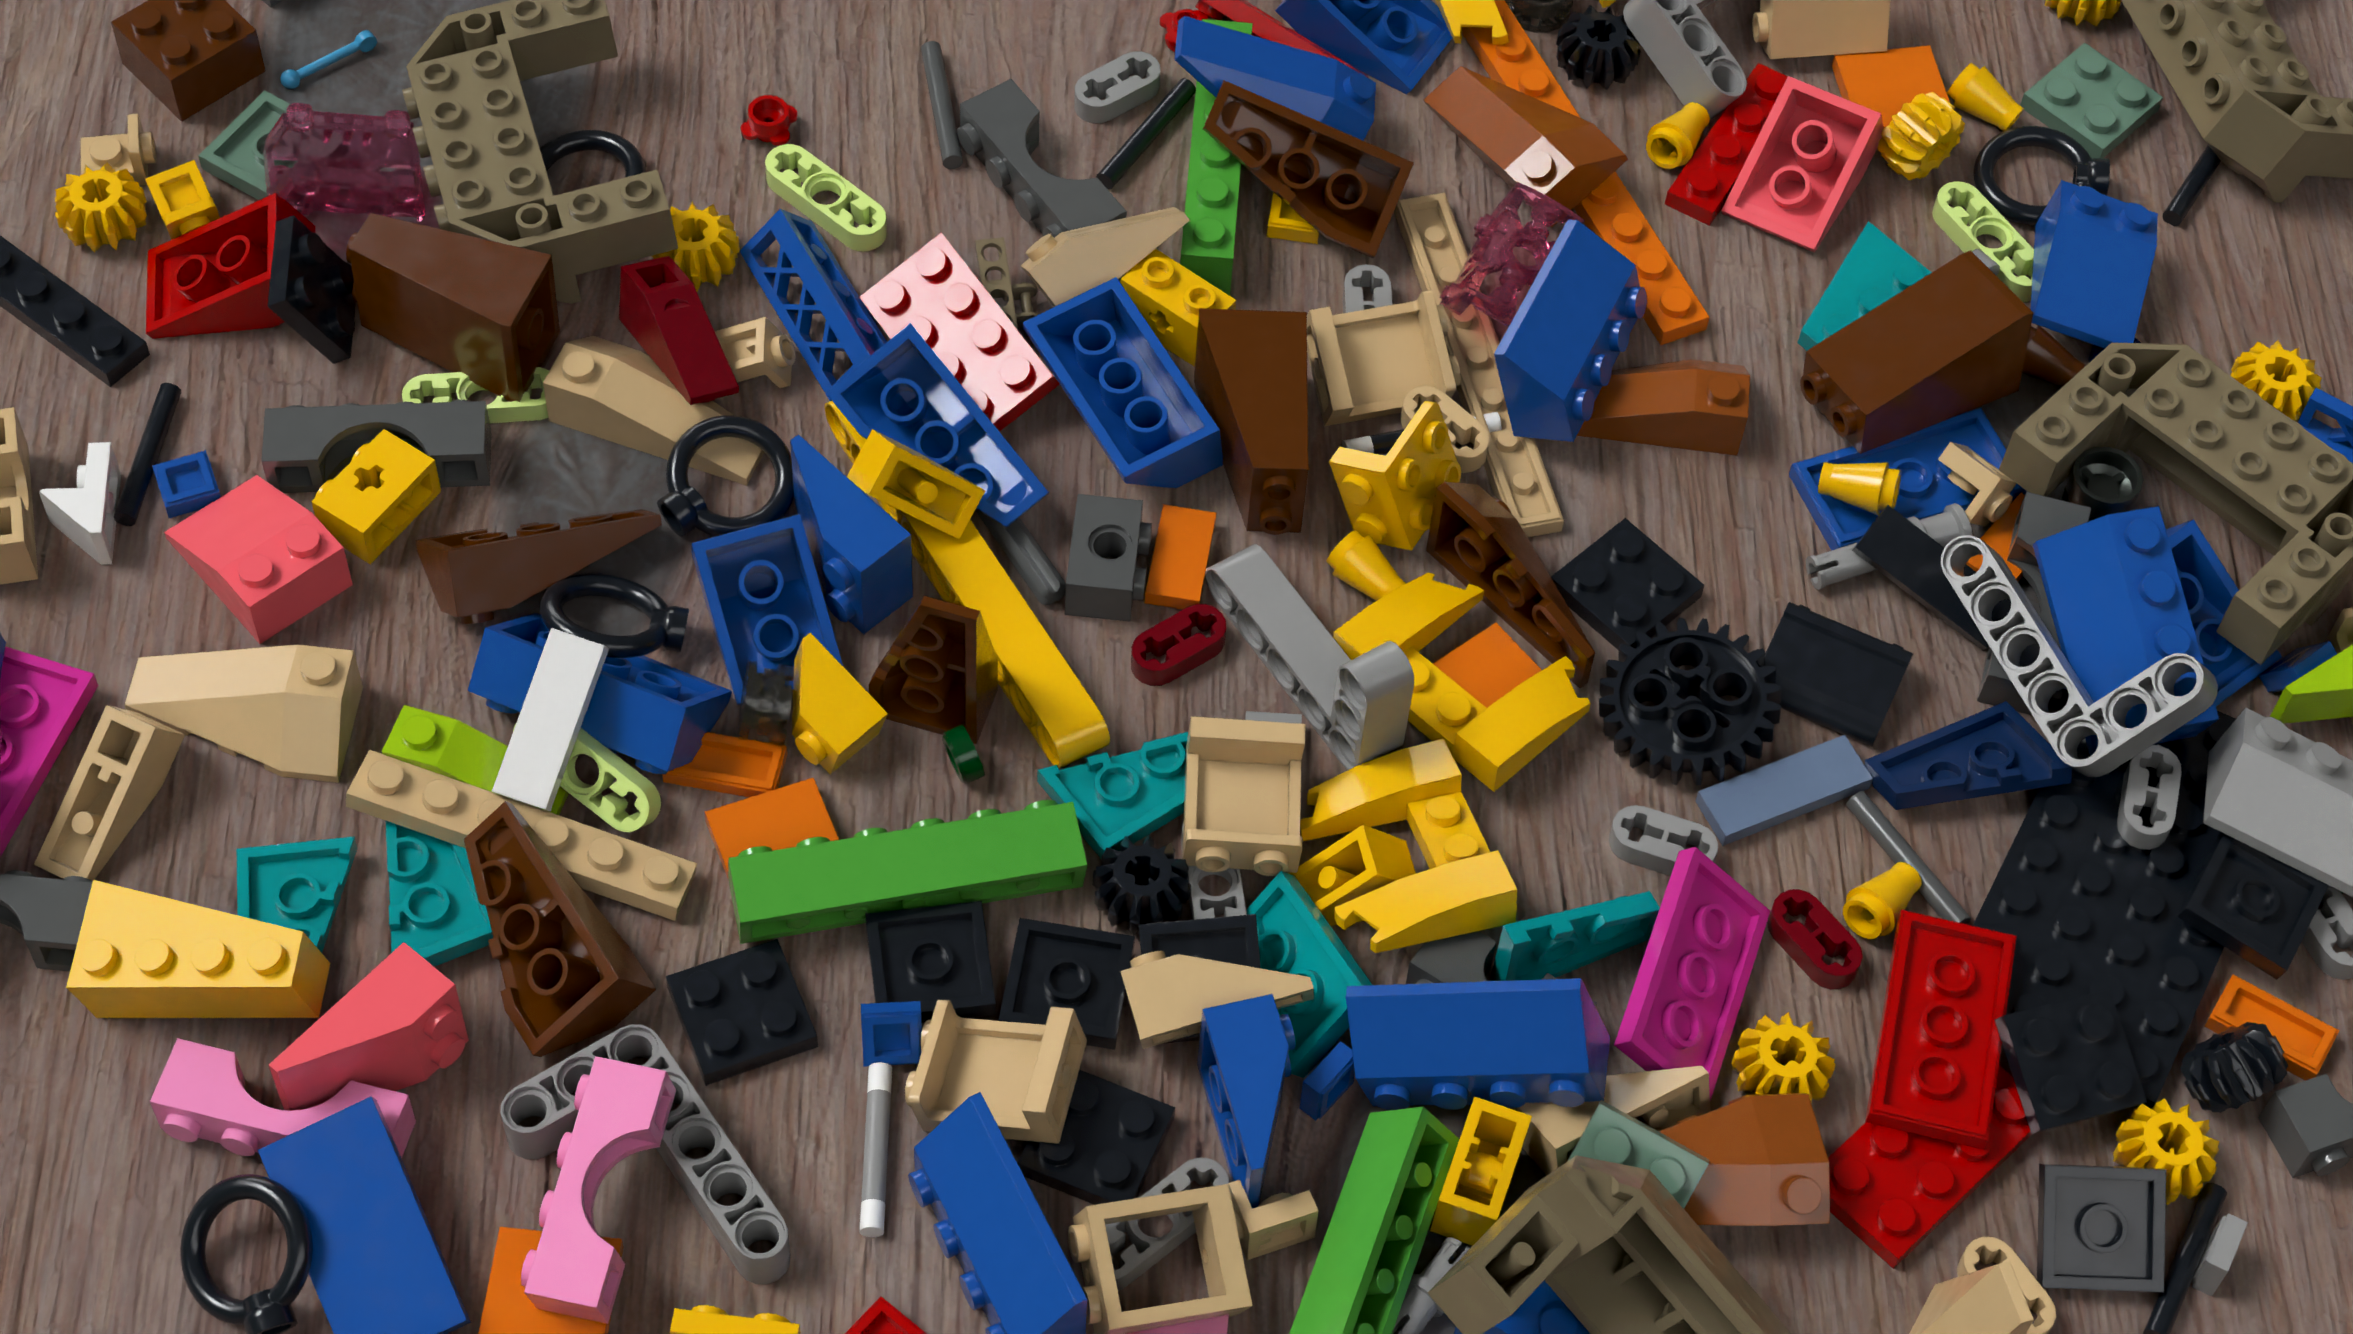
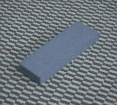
M1842 735L1700 790L1695 802L1718 840L1724 846L1852 796L1860 791H1865L1870 788L1873 778L1846 735Z

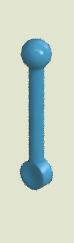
M361 31L356 36L354 42L296 71L293 69L285 70L280 77L281 84L287 89H294L300 84L301 79L359 50L362 52L371 51L376 46L377 39L371 31Z

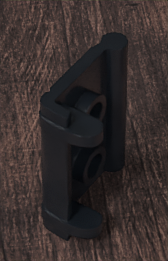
M1789 602L1765 653L1764 666L1776 667L1775 684L1781 685V703L1779 705H1781L1782 709L1864 744L1873 746L1914 653L1904 650V647L1895 643H1887L1811 611V608Z

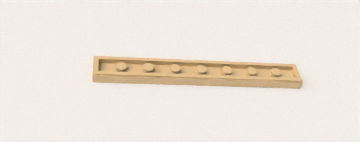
M1439 193L1398 200L1394 213L1422 292L1433 290L1436 305H1443L1447 314L1448 335L1444 336L1448 355L1454 354L1459 364L1461 380L1460 385L1456 386L1462 406L1469 414L1476 417L1489 433L1490 441L1486 461L1483 465L1494 496L1508 506L1527 538L1561 532L1564 519L1535 439L1513 435L1494 353L1500 343L1446 194ZM1498 412L1502 430L1489 432L1483 414Z

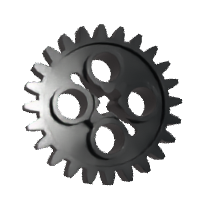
M1679 618L1677 630L1669 632L1665 625L1657 622L1656 637L1652 639L1642 631H1637L1635 633L1636 649L1621 643L1618 651L1619 661L1608 660L1606 663L1607 678L1600 679V697L1602 698H1599V716L1604 717V735L1614 736V751L1616 754L1630 750V767L1635 768L1648 761L1650 763L1649 778L1652 779L1656 778L1663 769L1671 770V781L1674 785H1677L1681 780L1683 772L1691 773L1696 786L1701 785L1703 772L1711 771L1719 782L1724 781L1725 766L1728 764L1741 773L1744 772L1745 754L1760 759L1762 757L1763 742H1773L1774 724L1780 723L1781 705L1779 704L1781 703L1782 689L1781 685L1775 684L1776 667L1764 666L1765 650L1762 648L1748 653L1749 636L1747 634L1737 638L1735 641L1729 640L1730 625H1723L1716 634L1710 633L1708 621L1702 618L1696 630H1689L1685 619ZM1681 665H1691L1695 668L1691 670H1681L1677 667ZM1731 695L1739 699L1734 701H1727L1721 699L1720 697ZM1646 701H1655L1659 703V705L1650 707L1644 706L1641 703ZM1688 732H1699L1703 734V736L1692 738L1685 736L1683 734Z

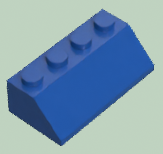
M1567 220L1494 353L1513 435L1517 437L1574 442L1584 421H1588L1591 418L1594 402L1602 386L1608 385L1612 367L1619 353L1626 350L1633 326L1637 319L1643 317L1646 310L1647 294L1645 288L1640 287L1636 265L1578 220Z
M1117 277L1023 322L1025 332L1124 483L1178 488L1223 465L1220 429Z
M2159 506L2105 515L2040 539L2032 544L2061 651L2094 703L2171 654H2187L2194 657L2204 666ZM2187 672L2176 680L2174 684L2175 696H2184L2194 689L2196 684L2195 672ZM2215 702L2205 712L2155 744L2197 736L2219 720ZM2137 704L2127 712L2125 717L2127 728L2139 726L2144 721L2147 715L2146 704ZM2097 735L2085 737L2090 755H2093L2098 747Z
M534 613L485 627L468 691L486 698V705L504 713L515 714L521 712L550 632L542 621L540 614ZM646 656L632 658L606 657L581 728L613 753L620 752L635 758V765L640 769L655 774H666L668 771L692 762L702 746V737L714 727L729 703L732 691Z
M1581 978L1347 986L1346 1004L1355 1078L1372 1106H1378L1385 1110L1406 1109L1413 1105H1436L1443 1109L1456 1110L1464 1108L1467 1104H1472L1474 1096L1507 1108H1519L1525 1103L1549 1102L1563 1107H1576L1584 1102L1604 1101L1610 1035Z
M981 1092L968 1097L914 1147L915 1171L908 1174L912 1191L922 1208L931 1205L939 1221L933 1225L937 1241L946 1258L949 1259L956 1255L965 1273L959 1276L965 1298L973 1310L982 1307L991 1325L985 1328L986 1334H1086L1087 1297Z

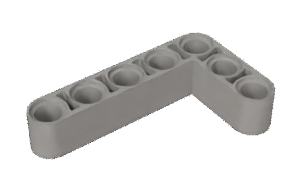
M1629 0L1623 10L1624 20L1628 28L1684 106L1690 102L1698 103L1707 110L1710 119H1713L1743 94L1747 86L1746 75L1701 12L1703 8L1717 0Z
M1972 535L1958 536L1945 546L1941 554L1943 573L2057 756L2077 772L2088 777H2100L2108 774L2205 712L2214 703L2218 690L2215 676L2194 657L2184 653H2174L2162 658L2094 703L2003 558L1980 538ZM1975 555H1982L1983 562L1980 569L1971 576H1964L1966 562ZM2010 599L2011 609L2008 615L1999 621H1992L1991 617L1994 606L2001 600ZM2039 644L2040 651L2037 660L2029 666L2021 667L2020 655L2022 651L2029 645ZM2187 672H2195L2196 684L2194 689L2184 696H2175L2174 684L2176 680ZM2067 689L2069 697L2066 706L2058 712L2049 713L2048 702L2050 697L2056 691ZM2137 704H2146L2147 715L2144 721L2139 726L2127 728L2125 725L2127 712ZM2097 735L2098 747L2095 753L2089 758L2078 759L2077 747L2079 743L2087 736Z
M1253 544L1206 568V582L1217 604L1347 770L1390 754L1403 746L1414 688V673L1408 658L1396 643L1386 641L1351 660L1269 555L1257 544Z
M630 1024L619 1028L516 1086L506 1094L501 1103L500 1114L510 1149L517 1156L524 1159H540L558 1150L565 1132H573L579 1111L575 1109V1096L571 1094L577 1089L581 1076L583 1074L590 1075L595 1056L621 1062H627L635 1057L649 1059V1061L641 1066L665 1070L676 1088L673 1102L680 1104L677 1109L669 1113L660 1147L655 1149L737 1271L747 1281L754 1284H770L778 1281L786 1274L790 1266V1245L785 1220L660 1037L651 1028L641 1024ZM531 1116L543 1118L542 1122L533 1127L518 1125L522 1120ZM697 1147H704L712 1151L706 1157L700 1159H692L685 1156L688 1151ZM728 1193H736L744 1197L739 1203L732 1206H724L716 1202L717 1199ZM759 1240H768L776 1244L773 1249L765 1253H754L747 1249L752 1243Z

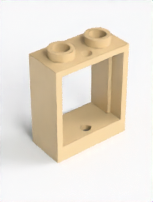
M1229 1184L1090 1205L1073 1217L1074 1225L1069 1226L1068 1229L1069 1249L1075 1263L1081 1262L1086 1286L1081 1288L1087 1297L1086 1324H1093L1095 1334H1126L1228 1314L1229 1317H1232L1253 1306ZM1192 1211L1209 1297L1122 1312L1105 1225Z

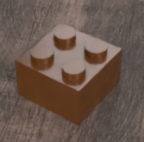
M148 0L111 22L122 64L181 122L266 71L256 29L225 0Z

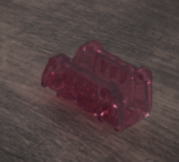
M292 103L287 107V113L281 115L266 137L264 168L267 196L278 193L296 210H301L302 215L309 216L312 211L355 214L373 213L390 218L392 216L415 217L417 221L424 220L426 206L421 166L419 164L420 154L412 129L414 128V122H410L409 114L406 111L391 110L384 116L318 112L313 111L310 104ZM274 160L297 161L292 168L283 165L274 166ZM384 167H387V168H401V169H396V170H394L393 172H389V171H379V170H381V169L384 168Z
M1518 182L1490 215L1486 213L1484 217L1480 216L1473 228L1475 230L1473 236L1477 237L1455 283L1452 281L1441 292L1439 304L1459 316L1470 304H1473L1477 310L1509 327L1517 313L1515 309L1518 299L1515 292L1521 291L1525 286L1528 293L1556 242H1546L1549 236V230L1546 227L1552 226L1556 221L1566 224L1567 220L1571 219L1578 220L1583 224L1585 220L1545 194ZM1523 200L1526 201V204L1533 207L1531 210L1533 221L1527 222L1524 228L1517 213ZM1522 247L1527 249L1534 256L1536 265L1527 266L1520 263L1513 254V248ZM1502 271L1499 278L1502 286L1497 287L1488 296L1478 291L1487 274Z

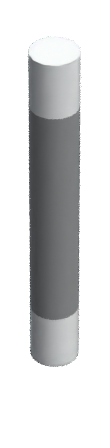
M882 1062L869 1065L859 1231L861 1235L866 1237H879L884 1234L892 1066Z

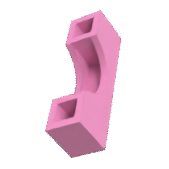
M179 1038L176 1040L150 1100L160 1128L169 1136L185 1142H195L197 1138L217 1142L228 1151L242 1156H253L255 1152H258V1149L370 1096L377 1100L401 1158L416 1123L408 1094L351 1080L331 1099L308 1109L288 1111L265 1106L253 1099L245 1091V1079L235 1052Z
M595 1056L590 1075L583 1074L581 1076L575 1093L574 1106L579 1112L573 1132L564 1133L558 1148L557 1167L561 1171L555 1191L548 1190L540 1208L539 1225L544 1227L537 1250L531 1249L527 1253L521 1272V1285L525 1287L524 1293L537 1309L608 1324L625 1263L615 1248L598 1236L593 1219L594 1200L602 1180L618 1162L639 1151L660 1147L676 1093V1088L665 1070Z

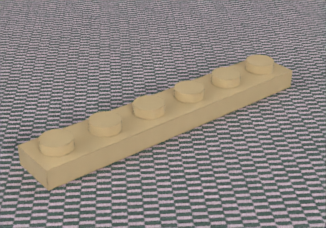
M372 750L368 751L346 793V807L464 848H466L464 843L465 837L505 801L512 803L582 889L674 921L679 914L696 874L697 863Z

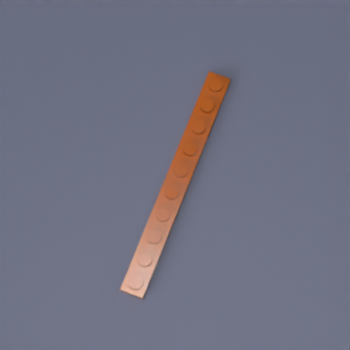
M1505 0L1494 1L1508 33V43L1493 45L1492 28L1462 27V34L1492 80L1581 118ZM1613 172L1574 208L1575 212L1587 228L1636 265L1640 287H1644L1647 294V305L1643 318L1660 345L1707 330L1709 315L1617 173Z

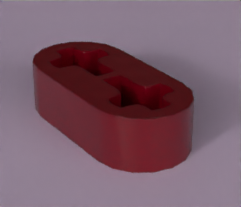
M1195 604L1142 632L1135 638L1131 647V670L1134 676L1144 684L1162 686L1216 657L1225 645V617L1213 606ZM1193 627H1197L1202 632L1211 629V636L1206 638L1202 633H1196L1191 636V631ZM1152 652L1156 657L1166 654L1165 662L1160 664L1155 658L1146 661V653Z
M1790 889L1780 893L1774 900L1767 921L1768 931L1773 939L1810 979L1819 986L1830 990L1849 986L1855 979L1863 958L1862 949L1857 940L1811 893L1800 889ZM1787 912L1793 917L1799 914L1806 917L1804 925L1798 920L1790 924L1784 919ZM1825 954L1831 958L1841 955L1845 959L1843 966L1837 962L1828 966L1823 962Z

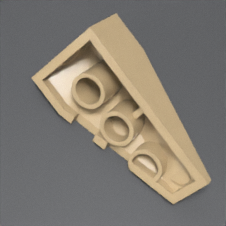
M596 336L566 342L543 381L550 422L668 460L675 443L689 428L708 418L733 415L714 401L690 405L651 357L642 351ZM723 437L709 441L700 447L692 457L689 467L747 486L764 452L747 440L736 437Z
M297 644L138 657L125 707L126 710L140 713L182 734L188 735L192 733L214 742L220 751L234 757L239 753L264 764L265 770L281 777L339 783L363 685L354 650Z
M2008 1261L1935 1284L1909 1334H2026L2034 1319L2012 1264Z

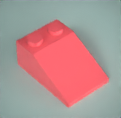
M1788 76L1721 210L1722 214L1815 252L1860 183L1877 150L1879 140L1882 138V130L1884 129L1882 114Z
M258 475L164 532L166 539L259 644L353 585L344 547L311 511Z
M403 942L269 1064L283 1109L288 1111L303 1110L322 1104L335 1096L350 1080L398 1091L426 1081L439 1068H447L460 1057L465 1044L469 1041L456 985Z

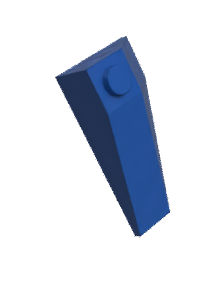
M1187 16L1182 17L1178 21L1174 60L1215 97H1217L1223 80L1358 139L1364 140L1374 122L1376 82L1367 78L1364 74L1333 58Z
M911 323L825 392L856 431L865 439L868 438L871 430L874 429L923 454L985 490L976 509L1006 528L1049 494L1048 490Z

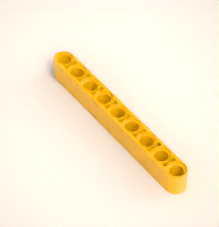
M833 401L825 403L824 410L831 431L852 464H854L867 439L856 431ZM876 499L882 509L911 534L912 554L942 600L981 612L998 659V684L1052 765H1057L1058 768L1064 767L1109 745L1110 734L1099 709L972 521L969 520L960 539H957Z

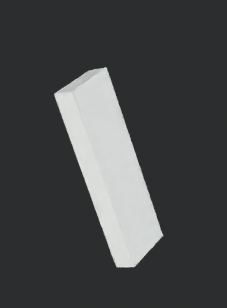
M554 628L550 629L492 792L549 812L551 811L609 650L608 647Z

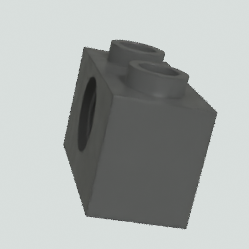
M1085 494L1077 495L1066 577L1065 615L1120 621L1131 620L1133 600L1143 601L1147 568L1137 567L1138 555L1149 556L1152 523L1142 522L1143 500ZM1104 557H1113L1116 559H1105Z

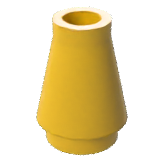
M1972 62L1960 73L1947 92V95L1955 101L1954 107L1997 126L2003 132L2009 130L2024 111V108L2015 102L1986 66L1980 69Z
M1690 102L1680 111L1651 127L1646 142V151L1649 158L1656 165L1665 169H1673L1687 164L1694 153L1703 130L1709 124L1710 117L1707 110L1698 103Z
M1824 462L1819 479L1818 494L1831 496L1879 515L1880 511L1887 505L1895 509L1901 482V470L1889 468L1888 462L1852 464Z
M1353 530L1345 536L1326 560L1334 569L1332 574L1334 577L1375 601L1406 584L1399 577L1371 536L1363 537L1357 530Z
M1898 862L1888 871L1850 890L1846 897V903L1843 906V917L1850 929L1866 939H1875L1878 936L1890 934L1897 924L1901 909L1905 910L1912 896L1922 885L1919 873L1911 865Z

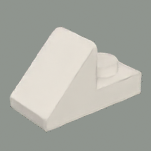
M111 442L88 443L86 465H79L77 468V488L42 489L39 492L50 522L101 565L112 564L116 521L113 516L119 501L121 472Z

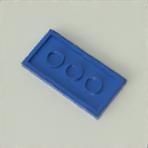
M1982 408L1962 413L1862 454L1853 446L1793 463L1789 471V477L1831 550L1857 543L1879 515L1831 496L1818 494L1819 479L1824 462L1832 464L1888 462L1889 468L1901 470L1899 494L1894 510L1905 518L1915 516L1921 520L1943 513L1945 506L1954 503L1959 504L1965 511L1980 491L1978 489L1975 495H1972L1954 484L1947 477L1952 470L1940 462L1938 458L1950 442L1968 446L1998 469L2004 458L2006 448ZM2016 484L2010 492V495L2013 497L2012 502L2020 493L2026 494L2028 491Z
M370 1096L258 1149L268 1177L286 1187L297 1198L306 1213L313 1243L309 1275L334 1334H448L471 1323L379 1104L374 1097Z

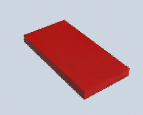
M1901 909L1897 919L1865 1122L1984 1150L1989 1139L2002 1045L1995 1019L2006 1015L2017 936Z

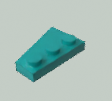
M1868 221L1803 326L1798 344L1806 351L1932 272Z
M1188 732L1145 742L1140 750L1109 757L1107 752L1087 757V763L1061 770L1058 769L1057 765L1038 769L1037 782L1057 804L1074 803L1080 834L1102 860V854L1106 848L1120 851V843L1125 836L1133 843H1136L1184 813Z
M386 821L391 953L405 942L435 967L488 946V940L493 938L486 906L478 901L466 848Z
M355 836L236 849L237 915L303 931L322 953L358 849Z
M1280 871L1246 909V914H1256L1261 969L1311 978L1314 988V999L1278 1009L1279 1015H1289L1294 1030L1295 1049L1288 1051L1291 1074L1304 1078L1349 1028L1346 1004L1347 986L1372 985V983L1297 878Z
M1648 891L1503 925L1490 981L1542 980L1546 973L1559 977L1649 940L1660 907L1652 893Z

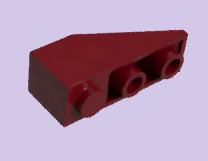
M664 256L621 266L619 320L690 405L711 402L717 398L739 393V385L694 284L670 256Z

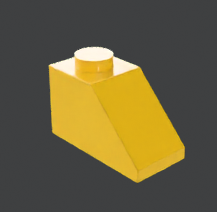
M874 429L871 430L847 475L848 479L868 495L957 539H960L985 493V490Z
M810 632L802 639L794 660L792 735L795 737V744L803 757L814 765L820 763L831 775L880 733L888 713Z
M1361 825L1298 867L1297 873L1289 872L1288 874L1297 878L1330 926L1337 925L1334 917V907L1398 879L1416 874L1406 840L1366 825Z

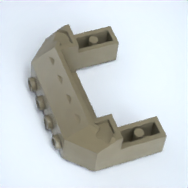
M508 0L448 15L407 64L406 67L412 87L402 89L410 120L421 118L422 125L412 128L420 157L431 156L433 162L432 165L423 167L431 198L442 195L444 204L434 206L439 228L551 254L557 301L570 304L582 301L575 275L678 249L672 216L658 169L553 195L520 81L618 57L605 0Z
M2121 0L2203 140L2218 158L2235 173L2245 175L2265 191L2264 195L2277 203H2282L2305 176L2353 179V99L2324 97L2318 94L2309 79L2308 70L2297 60L2286 42L2284 31L2275 24L2263 5L2264 0Z
M2110 343L2013 432L1999 468L2002 473L2026 491L2047 497L2069 477L2076 459L2084 451L2094 447H2111L2122 450L2125 453L2130 450L2271 553L2274 557L2234 595L2216 631L2260 665L2304 622L2312 626L2318 621L2353 577V463L2187 344Z
M1578 1155L1528 1188L1428 1292L1430 1297L1462 1334H1483L1511 1316L1544 1280L1590 1334H1791L1651 1170Z

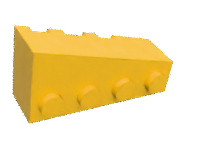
M93 880L66 988L96 1018H319L331 963L303 931Z

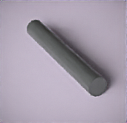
M929 41L921 46V53L942 162L945 168L955 169L962 165L963 158L941 46L938 42Z
M1860 791L1853 795L1847 801L1846 806L1895 864L1904 862L1917 870L1922 880V885L1918 891L1941 919L1968 924L1971 920L1968 913L1864 791Z

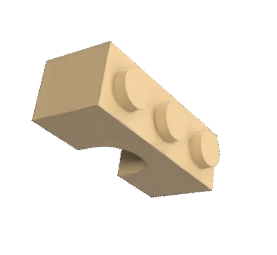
M15 407L0 409V585L38 579L29 449Z

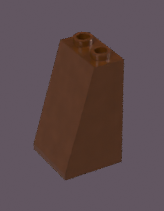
M373 213L369 214L359 232H354L349 238L346 248V260L352 266L354 278L352 296L353 300L358 303L361 326L451 372H463L469 376L470 381L498 396L503 395L504 399L510 402L521 401L524 392L528 391L534 380L533 374L536 367H541L560 333L551 254Z
M1970 250L1957 256L1807 350L1803 376L1800 380L1801 391L1805 399L1811 405H1815L1832 423L1834 430L1839 436L1845 437L1860 454L2019 391L2033 312Z
M1199 308L1194 384L1201 403L1220 429L1223 465L1246 530L1265 532L1272 535L1286 532L1301 533L1309 470L1307 312Z

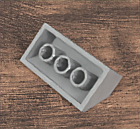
M2245 708L2209 752L2203 823L2353 897V761L2338 754L2328 744L2314 742L2288 729L2281 721L2273 717H2264Z

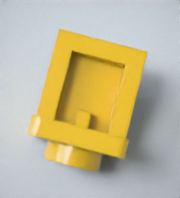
M195 160L145 178L171 240L220 218L214 200L210 196Z

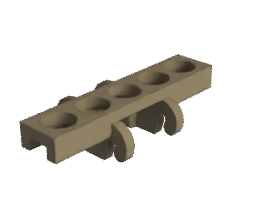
M1004 237L975 240L980 282L993 298H1003L1004 301H1008L1007 305L1000 308L1017 329H1024L1023 322L1039 315V313L1033 312L1031 297H1034L1038 292L1037 286L1027 282L1011 284ZM989 247L997 248L999 259L997 261L985 260L983 250ZM992 270H998L1001 272L1002 279L988 280L987 273ZM1014 300H1020L1022 313H1015Z

